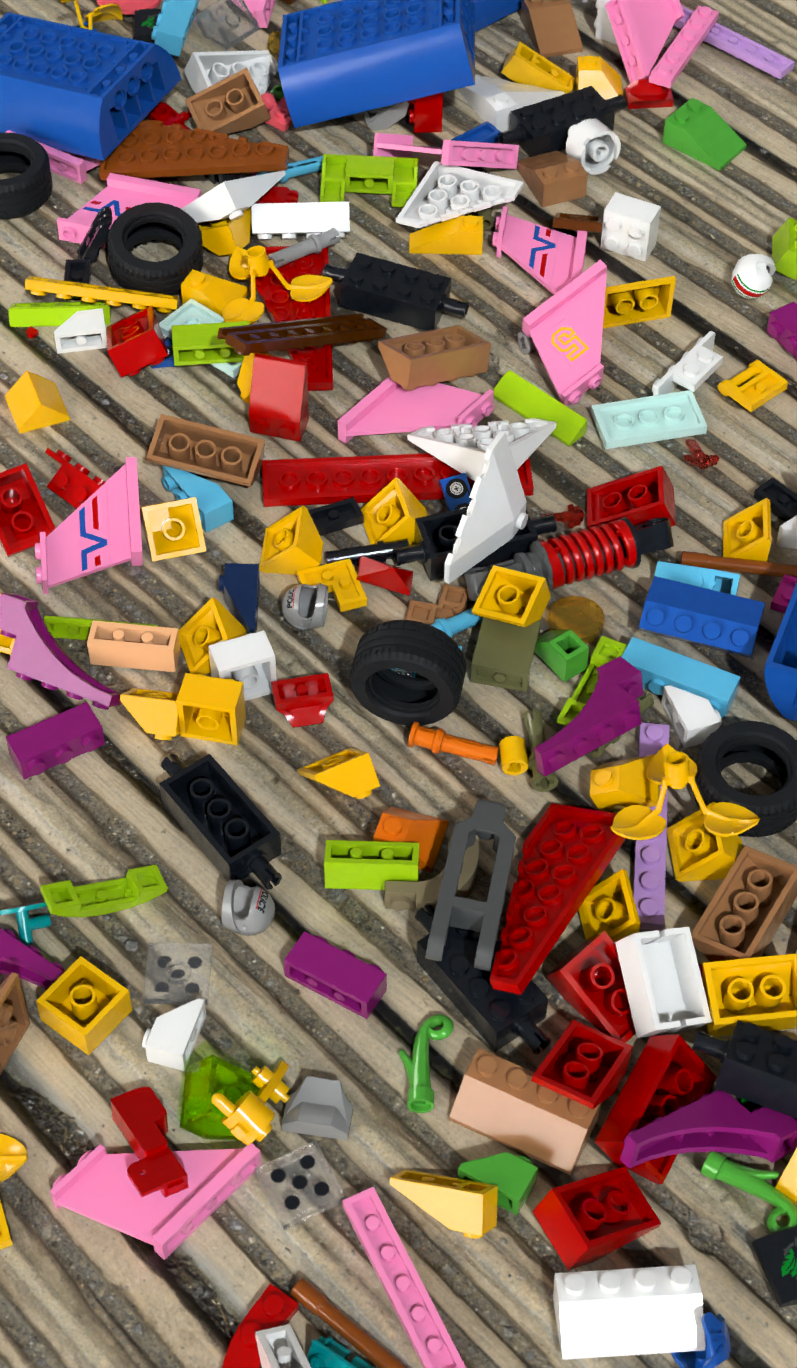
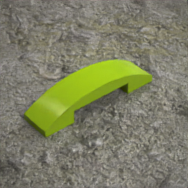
M601 636L591 655L590 664L572 698H568L557 718V723L567 726L579 714L595 690L598 681L597 668L619 656L622 657L628 646L627 644Z
M157 865L129 869L125 878L73 887L71 880L40 886V891L50 914L63 917H91L126 910L148 902L166 893L168 889Z

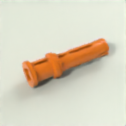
M416 721L412 725L408 739V747L411 748L415 745L430 749L433 754H440L442 751L495 766L499 753V747L452 736L446 734L443 728L431 729L420 726L419 722Z

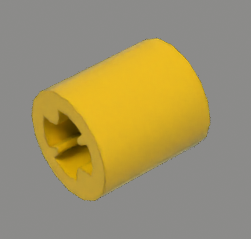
M509 736L502 739L499 743L502 771L507 775L523 774L528 769L525 740L519 736Z

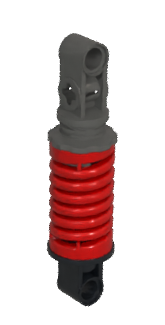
M620 517L608 524H600L598 527H589L578 532H571L568 535H560L558 538H549L548 541H532V544L529 546V552L515 553L514 559L466 571L464 575L469 599L471 601L477 600L493 565L546 578L549 592L550 590L563 587L564 584L571 585L574 581L581 582L584 578L592 579L593 576L599 577L603 573L610 574L613 570L621 571L624 566L631 569L637 568L641 563L642 554L665 550L674 546L669 518L662 517L633 526L627 517Z

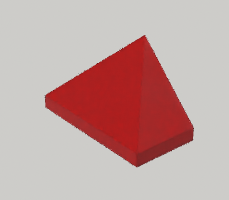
M361 555L356 580L404 595H410L413 571Z

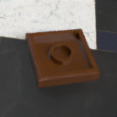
M557 212L553 219V228L602 232V217Z

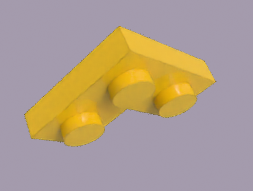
M350 558L297 571L299 584L317 585L321 583L327 585L328 593L332 592L340 612L367 606V597L360 581L356 580L357 574Z

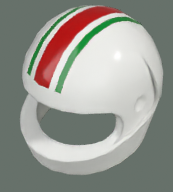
M749 254L740 258L732 272L731 279L736 293L746 299H758L766 294L773 282L771 276L776 270L774 261L762 254Z

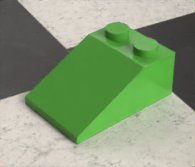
M694 98L689 99L665 120L662 143L719 171L746 149L747 144L712 107Z

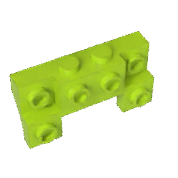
M323 154L320 202H344L345 192L392 194V207L403 208L417 188L418 158Z

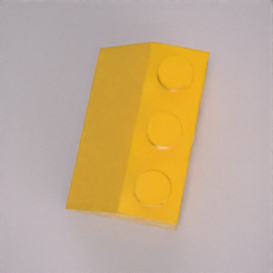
M675 276L606 287L603 329L671 317L676 283Z
M797 953L705 962L702 964V982L712 1020L711 1023L706 1024L708 1034L716 1037L733 1035L737 1020L755 1024L767 1031L797 1028Z

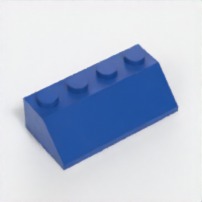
M654 576L645 600L639 630L751 658L765 603Z

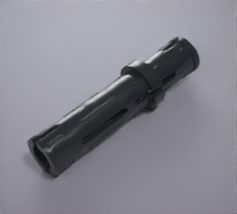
M407 538L392 542H383L381 540L377 541V544L325 551L326 561L328 564L350 558L352 564L355 565L359 564V559L362 555L386 562V559L394 558V548L407 547L409 542Z

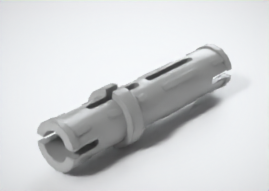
M331 228L318 235L311 234L306 240L270 253L268 259H273L275 267L278 268L311 253L318 254L322 252L323 248L339 243L340 237L336 238V236H339L336 228Z

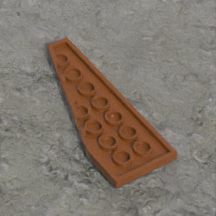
M143 120L104 161L101 160L99 176L101 180H107L110 173L136 178L284 171L288 167L289 149L288 146L265 141L253 143L248 142V138L239 136L238 139H233L224 133L199 128L187 130L182 129L181 125L178 124L167 126L163 125L162 121Z

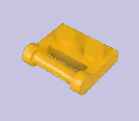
M755 360L749 364L747 369L730 380L725 379L720 382L718 390L723 396H730L749 412H753L785 391L788 381L761 361ZM753 376H755V378L751 379L750 381H748L747 383H745V384L742 385L741 387H738L739 385H741L742 383H744V382L747 381L748 379H750V378H752Z

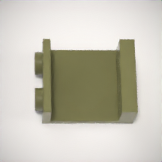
M483 617L471 664L470 682L527 692L530 668L537 638L540 635L541 622L537 621L527 627H521Z

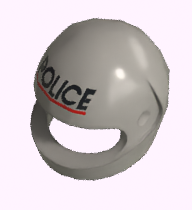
M318 583L317 585L299 584L290 588L282 600V613L287 622L293 627L304 630L324 627L328 605V586Z
M229 880L225 887L222 903L223 927L245 936H253L264 932L271 925L275 916V904L271 895L257 885L256 887H248L241 880Z

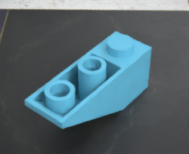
M162 465V484L168 492L171 491L174 494L176 500L196 497L202 529L206 533L234 520L233 501L218 484L187 471Z
M657 561L655 576L737 596L740 574Z

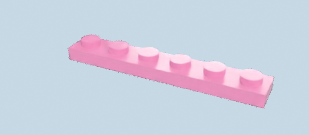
M698 6L650 73V83L671 88L718 20L719 11L712 10L706 6Z
M374 1187L342 1200V1206L422 1367L466 1368Z

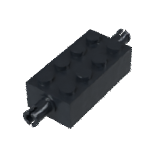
M589 86L511 111L510 130L498 133V142L500 144L518 143L529 157L553 151L566 150L569 128L572 125H578L586 119L596 118L613 131L615 111L625 109L626 100L624 96L622 97V94L605 100L593 86Z
M358 252L347 269L328 263L325 264L322 276L330 277L334 282L340 283L339 307L426 331L435 330L444 312L465 318L469 309V302L450 298L452 278Z
M468 508L416 518L414 538L416 545L394 548V558L397 566L421 561L425 566L430 581L444 578L448 553L453 554V547L458 538L455 534L462 515L467 516ZM528 515L525 527L522 530L519 529L513 539L472 568L514 559V554L518 552H529L530 544L538 539V535L557 531L554 516L549 515L531 520Z
M176 754L170 755L173 762L166 757L162 761L161 767L170 777L159 783L161 801L165 809L227 881L241 880L253 872L266 889L273 888L270 881L276 887L280 883L282 876L269 862L281 855L279 831L211 754L206 755L188 767L179 760Z
M428 904L424 906L427 912L420 908L415 915V919L430 934L435 911ZM450 926L446 945L443 949L442 961L425 959L429 934L417 941L418 964L495 1052L518 1036L525 1041L535 1055L541 1053L539 1047L544 1051L550 1045L551 1040L536 1025L546 1018L548 998L532 980L521 995L492 988L490 976L496 952L500 951L501 947L497 941L490 971L474 968L480 932Z
M737 1020L732 1038L727 1040L698 1030L692 1050L721 1059L722 1067L715 1089L797 1118V1041L792 1040L786 1035H778L764 1030L755 1024L745 1023Z

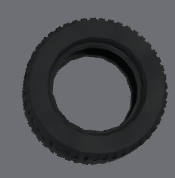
M0 133V174L20 173L16 177L0 179V219L21 218L38 210L45 204L52 192L53 183L49 157L44 147L28 136L17 133Z
M159 202L136 205L117 217L109 229L107 241L110 270L115 280L125 289L176 295L181 292V283L192 269L200 272L202 270L203 243L201 230L197 222L178 207ZM153 239L169 241L180 249L176 256L158 262L141 260L130 252L139 243Z
M392 620L382 622L362 635L351 666L349 683L356 699L372 714L396 724L412 726L414 721L419 722L420 726L428 725L444 719L456 709L466 674V660L456 642L445 632L434 626L418 621ZM399 668L413 671L426 678L405 676L391 669Z
M757 721L731 723L717 729L706 738L697 755V774L695 775V782L705 805L707 806L712 802H730L752 811L760 818L757 825L738 834V836L762 837L773 835L787 829L788 826H791L797 820L796 739L777 726ZM735 763H752L764 766L777 776L781 781L782 787L769 795L754 796L742 793L727 784L721 775V771ZM693 792V796H694L695 802H696L697 806L700 808V806H699V804H698V801H697V799H696V797H695V795H694V792Z

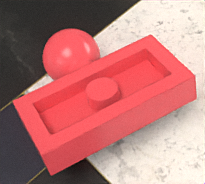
M263 93L261 97L271 116L265 123L285 132L293 124L285 97L277 102L276 97L272 93Z

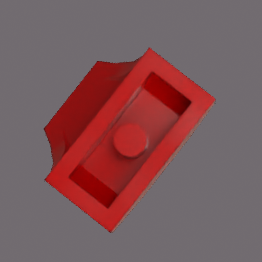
M637 79L625 87L624 96L628 109L673 107L674 100L671 88L650 83L649 79Z
M328 673L271 682L275 708L286 717L293 728L324 722L328 706L334 701Z

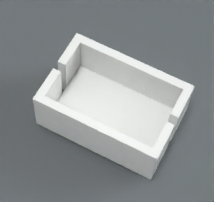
M689 926L664 929L660 932L656 930L633 933L615 942L637 1038L662 1035L667 1032L669 1034L694 1030L712 1022Z

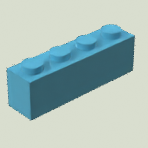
M199 0L164 1L151 39L155 40L154 44L161 46L169 54L180 57L197 11Z
M632 637L622 655L623 659L641 671L643 689L662 696L664 686L668 685L708 699L713 709L718 710L723 719H725L737 695L740 676L641 639Z

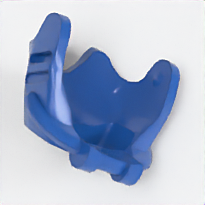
M708 1312L701 1317L705 1332V1351L671 1353L680 1368H715L730 1357L729 1332L725 1319L721 1314L715 1317L714 1314Z

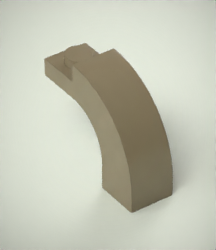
M448 841V851L451 841ZM475 841L473 846L465 850L457 897L467 898L476 883L479 841ZM444 869L439 875L426 881H385V909L398 911L416 909L417 913L420 908H423L427 912L424 906L429 904L435 911Z

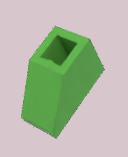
M571 629L550 630L537 638L534 652L563 682L568 681L587 669L589 647Z

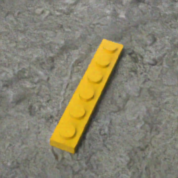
M28 276L25 279V289L31 290L33 295L45 296L46 292L56 293L57 298L71 299V296L81 297L82 301L92 303L100 299L107 300L106 304L113 306L130 303L132 308L145 309L147 306L152 305V307H157V311L171 313L172 309L177 310L179 296L35 276Z

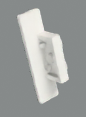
M710 331L706 336L700 337L696 345L690 351H686L676 365H671L667 373L661 379L655 381L652 386L653 396L668 394L678 385L694 392L722 365L723 356L713 352L715 332Z

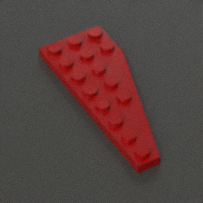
M273 246L264 248L266 250V254L268 257L270 253L277 252L289 246ZM328 247L323 248L322 252L318 254L311 253L277 269L290 285L291 281L298 276H322L325 264H329ZM269 268L265 276H255L256 290L272 322L331 316L330 287L323 295L313 301L299 302L291 298V290H287L271 268ZM326 344L322 347L309 346L305 347V349H287L292 360L307 362L308 391L333 390L332 344Z
M552 803L524 841L522 848L523 858L519 861L517 868L519 872L517 882L513 884L506 912V927L502 928L500 936L502 940L500 951L496 952L490 976L493 989L518 995L523 993L626 838L615 834L611 830L616 813Z

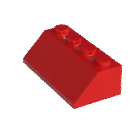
M679 1034L650 1036L594 1142L615 1164L622 1167L625 1166L628 1170L656 1184H663L678 1154L646 1161L629 1169L620 1160L624 1148V1139L633 1129H640L652 1123L656 1118H663L675 1112L680 1106H687L699 1100L704 1094H708L716 1076Z

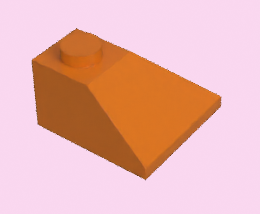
M391 806L382 812L373 841L419 843V870L432 873L449 826V821Z

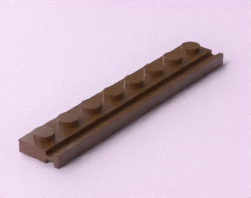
M359 313L219 328L217 338L226 339L225 343L234 348L237 354L249 356L250 353L258 352L267 354L269 351L305 349V347L309 346L322 347L326 344L339 345L343 342L356 343L360 340L373 341L377 338H385L387 328L370 318L363 319L364 314Z

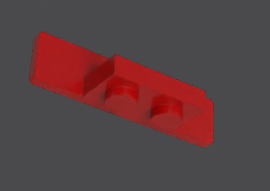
M49 448L45 451V453L62 464L47 487L76 509L105 483L96 475L93 479L88 477L90 471L78 462L75 466L70 464L69 462L72 458L60 449L56 453Z

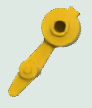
M281 1060L273 1071L266 1065L261 1069L258 1066L252 1069L251 1072L255 1076L251 1081L259 1088L256 1095L249 1090L235 1104L220 1092L212 1096V1103L225 1115L221 1123L246 1146L255 1139L260 1142L273 1127L270 1123L275 1117V1113L265 1104L266 1101L270 1098L275 1104L280 1100L286 1103L290 1098L287 1095L290 1088L282 1081L289 1068V1065L284 1060Z

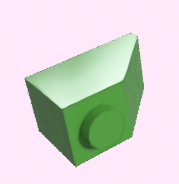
M505 1152L461 1163L458 1168L457 1178L498 1185L497 1205L518 1215L536 1184L538 1167L534 1166L533 1162L524 1156H515Z

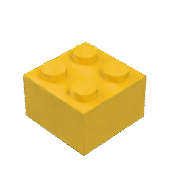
M185 673L176 700L180 735L182 737L238 746L246 720L243 682L233 679L209 677L203 674Z
M82 956L36 1000L40 1020L88 1056L133 1010L129 990Z

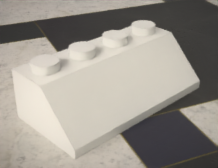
M349 202L258 203L251 206L252 234L257 236L258 240H271L272 235H282V239H296V235L306 234V239H308V236L311 234L318 235L331 228H336L339 236H336V238H345V234H350Z
M696 1264L555 1273L553 1302L562 1360L705 1351V1332L701 1322L703 1301Z

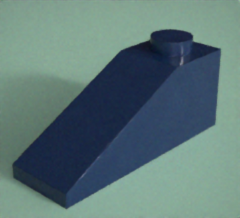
M225 563L224 575H219V592H224L226 606L230 613L245 627L247 634L256 633L260 589L259 564Z

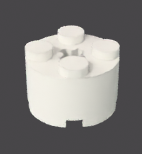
M586 119L578 125L575 124L569 128L566 153L568 156L578 159L589 174L598 175L607 171L611 167L609 164L613 158L616 160L619 156L621 149L619 137L598 119Z

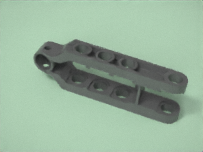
M480 799L475 804L473 816L454 825L425 959L442 961L443 949L446 945L449 927L451 926L480 932L474 968L490 971L516 841L514 833L504 824L506 809L503 803ZM476 835L484 840L494 839L492 848L497 853L487 902L457 897L465 850L474 845Z

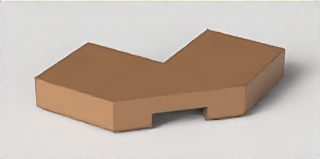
M444 584L438 604L410 600L405 620L431 625L438 618L448 619L467 610L470 600L468 590L465 587Z

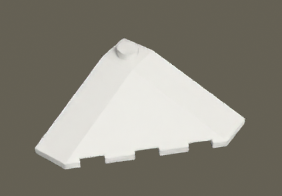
M272 50L193 52L184 69V73L192 90L197 94L247 68L261 95L269 87L272 75L275 76L278 72V63Z
M475 74V85L456 89L484 122L488 121L501 132L510 129L511 111L565 94L564 91L545 89L503 79L479 76Z
M434 161L397 216L396 223L421 228L432 223L456 218L463 214L487 209L494 205L508 203L516 199L524 186V182L459 166L442 165L441 162Z
M282 170L224 181L183 207L182 210L188 213L197 223L230 218L231 221L236 220L244 215V210L251 207L286 174Z
M528 418L524 419V422L509 424L508 420L488 422V425L472 427L471 423L451 425V429L441 428L435 430L434 426H430L408 434L407 438L413 444L460 473H466L468 478L475 481L477 476L481 477L483 466L487 461L484 459L486 450L500 430L506 432L514 462L518 469L556 429V422Z
M499 431L486 450L484 459L487 461L483 466L481 477L477 476L469 496L472 500L467 509V516L462 515L455 536L458 538L453 547V554L448 553L444 567V582L448 584L513 539L519 529L522 530L527 523V501L507 435L504 431Z

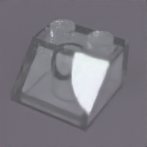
M218 0L193 17L203 35L226 50L260 29L243 0Z

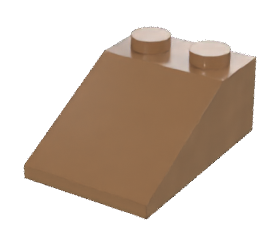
M522 0L521 21L538 54L546 58L583 52L570 0Z
M247 68L185 99L199 129L228 134L251 129L271 118Z
M553 151L517 161L519 174L541 207L586 197L588 173L578 159L559 151Z
M11 972L0 985V1075L30 1025L19 976L14 972Z

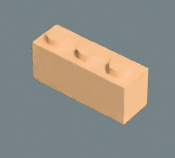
M93 620L87 640L90 664L176 672L181 651L178 628Z

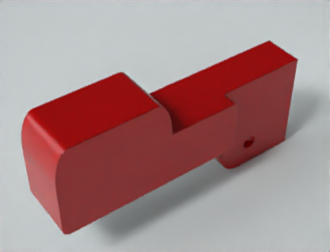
M140 1087L111 1098L113 1121L139 1158V1161L128 1166L127 1175L140 1196L144 1197L160 1190L166 1198L187 1189V1173L168 1147V1141L164 1136L168 1132L167 1111L150 1087Z

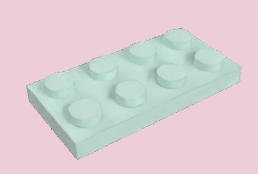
M191 298L162 320L159 326L162 334L172 339V325L222 323L224 319L219 314ZM243 362L215 363L211 365L234 378L240 373Z
M690 390L591 406V415L605 450L706 434L707 431L705 419L693 392Z

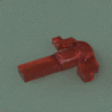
M695 439L686 440V444L693 453V456L684 455L685 461H689L691 465H696L700 469H707L709 466L717 465L719 461L718 455L709 456L703 452Z
M569 504L568 511H562V513L541 514V517L553 515L556 522H568L569 529L574 528V526H580L585 516L580 507L573 506V504Z

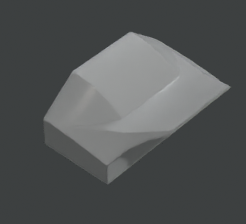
M409 101L364 111L363 114L367 125L371 130L388 129L406 115Z
M306 1076L298 1089L289 1095L290 1098L286 1102L281 1124L282 1131L348 1141L353 1116V1105L347 1100L341 1081Z

